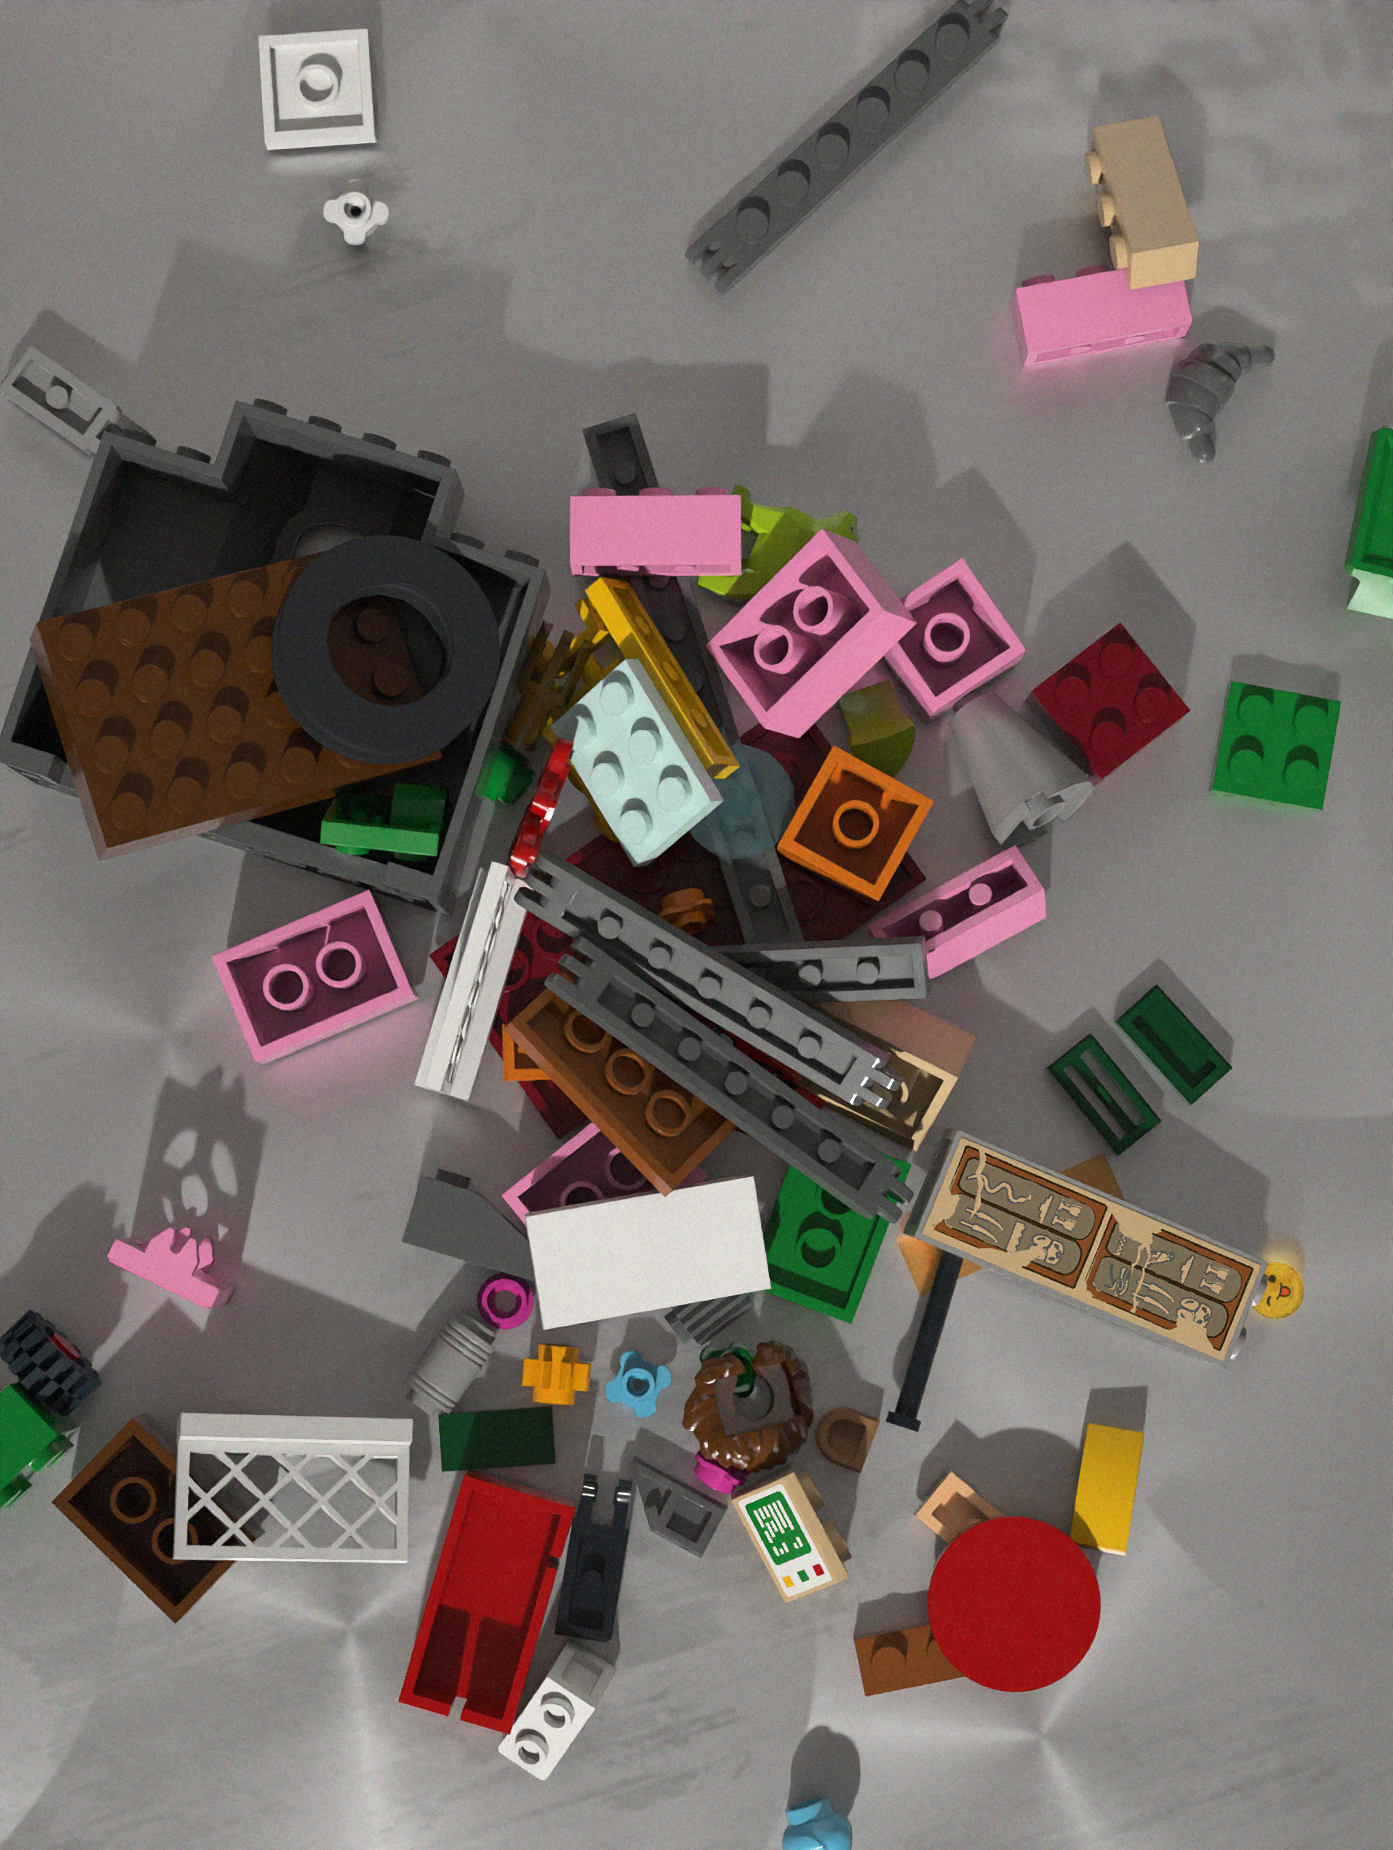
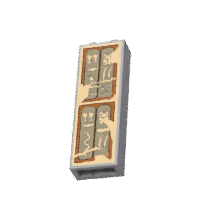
M946 1128L903 1231L908 1236L1225 1369L1229 1360L1235 1359L1244 1345L1246 1339V1328L1243 1327L1250 1307L1256 1306L1262 1299L1268 1282V1277L1264 1272L1269 1262L963 1131Z

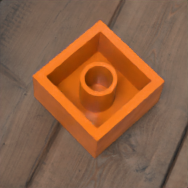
M833 746L782 836L776 853L875 907L934 801L840 748Z

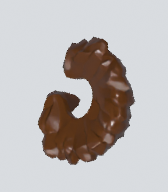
M775 1340L767 1343L759 1342L756 1347L757 1353L752 1361L753 1369L765 1381L771 1394L770 1407L767 1413L758 1420H747L735 1409L733 1393L737 1383V1375L747 1372L746 1367L737 1357L731 1353H725L721 1358L711 1357L701 1362L700 1371L694 1377L696 1386L685 1402L682 1425L685 1430L693 1431L696 1439L699 1441L700 1451L706 1459H715L721 1466L727 1469L733 1465L740 1470L747 1469L756 1474L761 1469L772 1470L775 1465H785L789 1455L798 1453L803 1443H806L808 1427L811 1426L814 1417L812 1408L813 1397L811 1395L812 1387L808 1367L802 1359L796 1356L792 1347Z

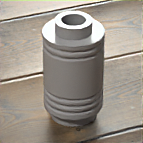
M460 1310L455 1319L449 1316L442 1329L438 1331V1335L433 1338L412 1368V1371L409 1372L408 1377L404 1379L403 1382L412 1388L406 1398L432 1417L435 1416L439 1409L450 1414L452 1408L456 1406V1402L461 1399L482 1369V1365H485L486 1360L490 1358V1354L495 1351L496 1348L492 1344L498 1335L463 1310Z

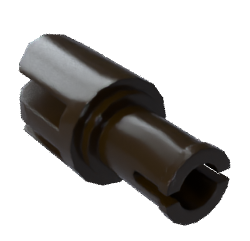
M545 620L541 624L517 681V685L520 686L519 691L523 693L507 730L502 735V739L515 746L523 727L527 725L529 729L520 749L532 753L536 752L538 748L537 744L553 709H559L561 705H568L595 646V643L584 640L578 656L572 663L564 686H560L553 681L575 635L564 629L544 676L532 673L538 659L543 654L547 645L546 641L554 624Z

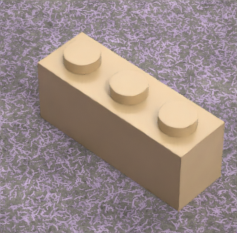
M1159 115L1093 127L1092 151L1084 153L1085 173L1090 186L1098 185L1100 191L1097 194L1099 220L1102 227H1111L1113 235L1110 236L1109 245L1112 263L1116 270L1123 268L1129 290L1196 278L1199 239Z

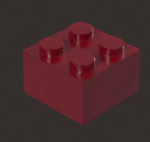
M1121 622L1034 688L1025 700L1069 758L1088 774V779L1094 787L1180 722L1191 711Z

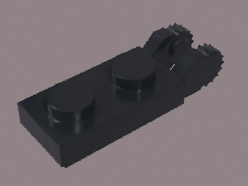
M584 1474L577 1518L572 1520L554 1634L611 1643L629 1527L625 1526L632 1481L620 1479L619 1485L615 1487L613 1499L615 1507L613 1523L609 1524L590 1520L593 1503L597 1499L599 1484L597 1483V1475Z

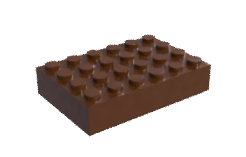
M326 551L36 622L30 637V643L99 861L428 771L442 758L441 751L438 750L424 758L400 764L382 765L356 761L339 755L317 742L304 731L285 706L274 679L271 663V637L274 623L285 597L300 575L314 560ZM384 595L362 597L340 609L332 620L328 647L333 668L346 687L366 701L386 706L414 703L423 697L392 598Z

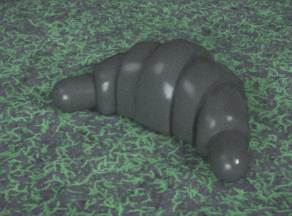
M1205 342L1201 343L1186 359L1180 360L1175 366L1171 376L1173 381L1168 390L1165 406L1170 410L1180 438L1183 441H1188L1195 458L1199 462L1208 463L1215 457V447L1209 436L1213 430L1212 421L1217 412L1229 401L1233 394L1235 383L1240 376L1249 373L1251 368L1267 367L1273 363L1275 354L1269 346H1245L1243 343L1230 342L1212 345Z

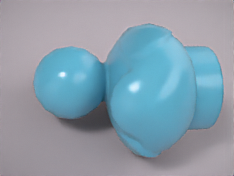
M828 1796L808 1799L785 1810L789 1826L785 1829L782 1838L783 1850H851L852 1825L844 1815L833 1811Z

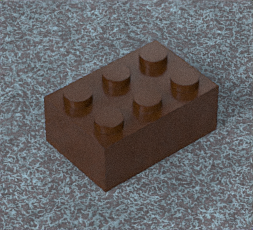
M143 1413L133 1417L63 1489L52 1503L176 1624L204 1598L239 1560L173 1559L177 1446L167 1434ZM190 1458L189 1477L207 1494L217 1483ZM223 1489L211 1499L234 1524L246 1514ZM190 1490L188 1494V1511L199 1501ZM203 1506L188 1521L187 1545L212 1546L228 1530ZM252 1518L240 1528L253 1544L266 1533ZM232 1536L222 1546L242 1545Z

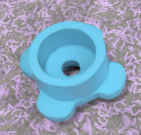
M637 1351L625 1352L620 1357L621 1368L614 1380L607 1382L605 1386L606 1397L612 1403L623 1402L632 1407L635 1414L640 1418L650 1417L656 1412L657 1406L655 1401L659 1393L671 1383V1373L663 1365L655 1367L644 1361L641 1354ZM635 1379L643 1381L644 1386L642 1389L637 1390L633 1387Z

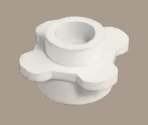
M354 179L347 183L346 191L336 200H328L324 204L323 215L326 221L338 225L348 244L360 245L377 230L379 225H383L388 221L389 209L384 202H377L371 196L365 181ZM352 209H361V214L358 217L352 216Z

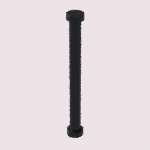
M942 1250L895 1411H888L886 1418L887 1423L919 1432L921 1421L916 1418L963 1263V1258Z

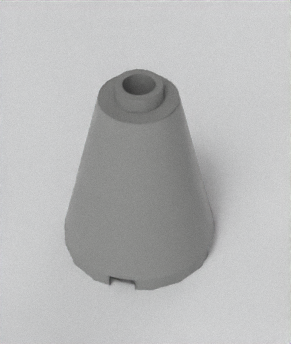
M979 690L964 696L954 705L953 712L955 715L950 720V728L993 838L999 842L1004 850L1014 845L1019 848L1040 838L1047 833L1043 825L1054 819L1057 815L1064 822L1087 801L1094 789V786L1088 779V774L996 693L982 694Z

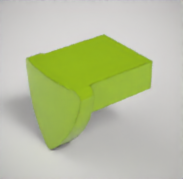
M886 680L844 694L837 701L850 736L847 742L854 756L893 778L902 769L910 756L914 745L916 727L912 718L905 717L890 681Z

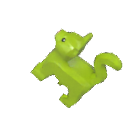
M735 484L731 495H741V529L756 536L757 540L750 558H741V575L700 576L697 585L699 588L728 601L749 602L822 528L853 540L858 544L857 517L848 511H840L832 517L815 519L793 507L760 505L752 502L747 488Z

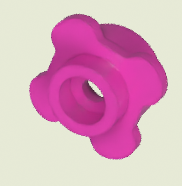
M698 1451L695 1455L698 1461L694 1467L696 1476L709 1487L722 1493L729 1494L734 1491L736 1486H744L747 1481L745 1476H748L751 1472L747 1469L740 1470L733 1465L727 1469L721 1466L715 1459H706L701 1451Z

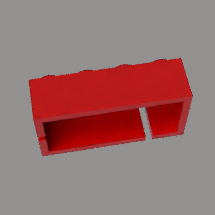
M468 1470L465 1473L398 1702L449 1716L456 1697L467 1699L460 1716L461 1721L510 1735L560 1562L551 1560L550 1556L561 1558L578 1501L473 1470Z

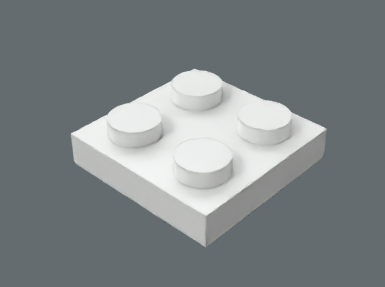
M368 28L258 36L264 141L267 150L377 143L371 44Z

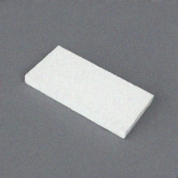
M751 1173L680 1185L666 1197L658 1190L524 1213L544 1330L771 1289L754 1176Z

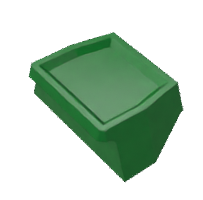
M1383 425V427L1373 431L1370 436L1344 567L1348 574L1352 576L1346 609L1393 619V427Z

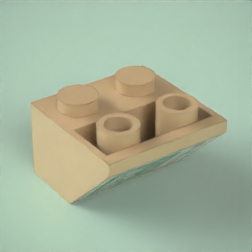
M789 1463L731 1494V1501L785 1603L839 1583L849 1577L844 1562L853 1557L835 1522L832 1521L823 1525L816 1510L824 1507L825 1504L807 1470L797 1475L793 1466Z

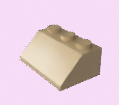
M902 999L806 1004L886 1052L890 1058L886 1065L899 1072L903 1076L904 1081L897 1091L889 1090L875 1082L892 1095V1100L886 1109L878 1108L866 1100L860 1106L852 1105L805 1076L802 1077L799 1086L826 1100L825 1106L917 1152L958 1080L976 1037Z

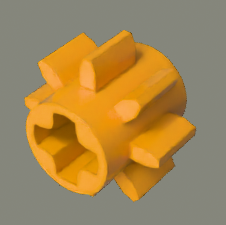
M538 1343L537 1357L524 1358L521 1385L534 1387L532 1401L547 1404L575 1405L576 1390H589L591 1363L579 1362L580 1347Z

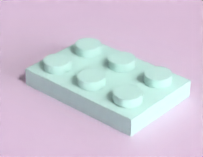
M625 659L550 726L557 738L563 737L574 742L569 758L634 867L649 865L724 801L639 659Z

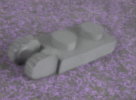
M30 344L27 345L0 382V393L88 455L92 452L96 455L103 432L108 431L112 424L121 432L124 429H131L153 437L144 428L122 414V410L117 404Z

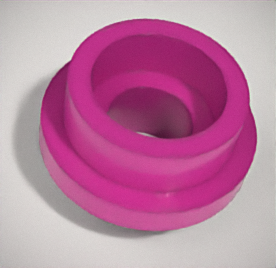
M504 1272L489 1277L482 1284L477 1295V1307L481 1317L489 1325L498 1329H512L521 1325L530 1316L534 1305L533 1292L527 1281L521 1277ZM510 1290L515 1294L516 1306L513 1310L504 1312L498 1309L495 1297L499 1291Z

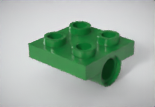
M397 781L393 796L357 792L336 796L322 820L320 844L335 845L336 851L349 855L368 854L370 849L392 851L395 858L404 861H424L428 859V856H437L451 823L452 803H449L450 789L445 786Z

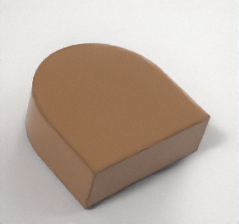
M850 1407L833 1408L827 1411L816 1425V1445L820 1453L828 1461L861 1474L880 1419Z

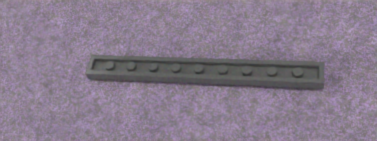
M636 413L582 429L600 488L615 490L616 496H639V491L642 489L659 487ZM628 576L632 589L740 764V767L725 779H712L724 801L704 818L744 944L804 942L715 659L705 646L709 641L688 576Z

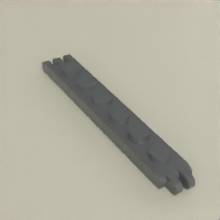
M958 0L686 251L684 256L694 264L710 250L713 256L700 268V272L706 279H710L725 266L729 271L718 280L715 288L722 295L729 292L998 43L1001 37L995 31L1007 20L1009 15L1006 11L999 7L983 20L980 15L990 7L994 0H974L970 5L965 0Z
M540 850L535 859V864L552 875V877L541 870L531 868L524 881L529 887L542 895L527 887H520L514 896V901L519 906L574 939L576 936L587 939L636 976L848 1103L860 1106L866 1100L878 1108H887L892 1100V1095L875 1082L889 1090L897 1091L904 1078L899 1072L886 1065L890 1060L886 1052L548 850Z
M576 936L570 945V949L586 961V964L584 965L574 957L564 954L557 963V966L574 981L571 983L561 975L551 972L544 982L550 991L866 1219H872L875 1214H878L890 1223H897L903 1212L898 1206L889 1201L886 1196L889 1195L897 1202L908 1205L914 1196V1192L898 1180L902 1171L896 1164L590 941L581 936Z

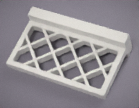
M492 861L489 870L484 868L479 870L414 1083L415 1086L469 1102L528 910L519 906L514 901V896L520 887H527L534 891L524 880L515 878L507 865Z
M181 1413L176 1423L177 1464L173 1559L406 1563L408 1561L409 1457L410 1444L413 1442V1419ZM190 1455H214L229 1473L206 1494L189 1477ZM227 1455L246 1457L239 1464L235 1465ZM256 1456H271L288 1473L266 1495L242 1472ZM286 1457H304L295 1467L286 1459ZM314 1457L329 1458L345 1474L324 1496L300 1473ZM343 1458L362 1459L351 1468ZM371 1459H396L395 1484L380 1498L357 1472ZM234 1477L258 1501L235 1524L211 1500ZM291 1479L315 1502L294 1525L270 1501ZM349 1480L373 1504L352 1526L328 1503V1500ZM190 1490L199 1501L188 1511V1494ZM394 1493L395 1512L385 1503ZM203 1506L228 1530L212 1546L187 1545L188 1521ZM262 1507L286 1531L271 1547L255 1546L240 1530ZM320 1508L344 1532L329 1548L314 1547L298 1531ZM377 1509L395 1527L394 1549L371 1548L356 1532ZM234 1536L242 1546L222 1545L230 1537ZM292 1537L300 1547L280 1546ZM350 1538L358 1548L338 1547Z

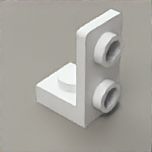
M569 1637L541 1685L515 1721L510 1735L506 1734L498 1747L499 1752L540 1780H546L596 1709L617 1669Z

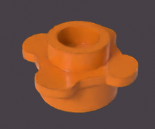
M689 888L679 890L667 895L660 902L662 911L658 916L689 935H695L703 931L707 924L716 919L715 911L710 910L713 907L712 900L705 898L704 892L701 889Z

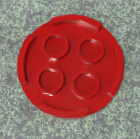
M1000 1515L978 1521L957 1534L946 1545L933 1566L934 1569L927 1592V1615L932 1634L940 1650L952 1666L968 1679L981 1686L1003 1692H1027L1051 1685L1070 1673L1081 1662L1095 1639L1101 1614V1597L1095 1572L1080 1547L1063 1531L1047 1522L1014 1515Z

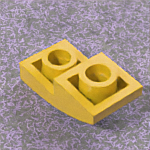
M1088 1423L1070 1538L1079 1547L1126 1556L1145 1433Z

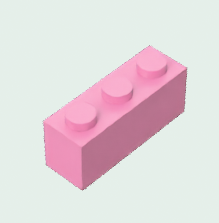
M1095 265L1081 269L1076 272V277L1055 281L1053 275H1041L1027 279L1022 282V287L1015 288L1010 303L1023 367L1183 338L1193 323L1184 280L1129 290L1124 270L1109 271L1107 265Z
M653 487L640 490L639 496H616V491L608 488H590L584 490L582 496H570V567L572 577L741 575V495H730L728 489L721 487L700 488L696 490V495H673V491L670 489Z
M1014 845L867 925L869 938L925 936L929 981L1046 918L1045 891L1017 846Z

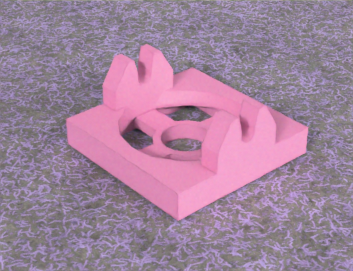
M170 1227L152 1238L149 1244L136 1237L115 1239L107 1255L109 1262L206 1309L227 1305L237 1287L209 1273L215 1262L213 1238L206 1236L198 1245V1240L193 1237L191 1238L193 1229L190 1227H185L178 1232L177 1229Z

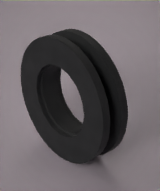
M374 535L360 537L337 545L320 555L304 570L285 597L278 611L271 637V663L274 679L285 706L296 722L317 742L339 755L356 761L382 765L400 764L424 758L442 749L478 716L487 703L496 682L500 663V639L496 619L488 599L475 579L456 560L439 549L418 540L401 536ZM384 595L404 600L423 613L438 635L442 652L439 679L431 691L414 703L386 706L366 701L346 687L333 668L328 647L332 620L340 609L358 598Z

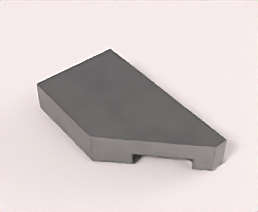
M635 1456L631 1467L643 1502L650 1531L702 1558L728 1506Z

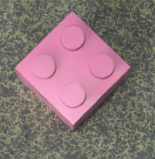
M961 558L900 599L917 624L882 658L924 720L929 724L953 708L964 696L980 690L1019 664L1026 649L964 559Z

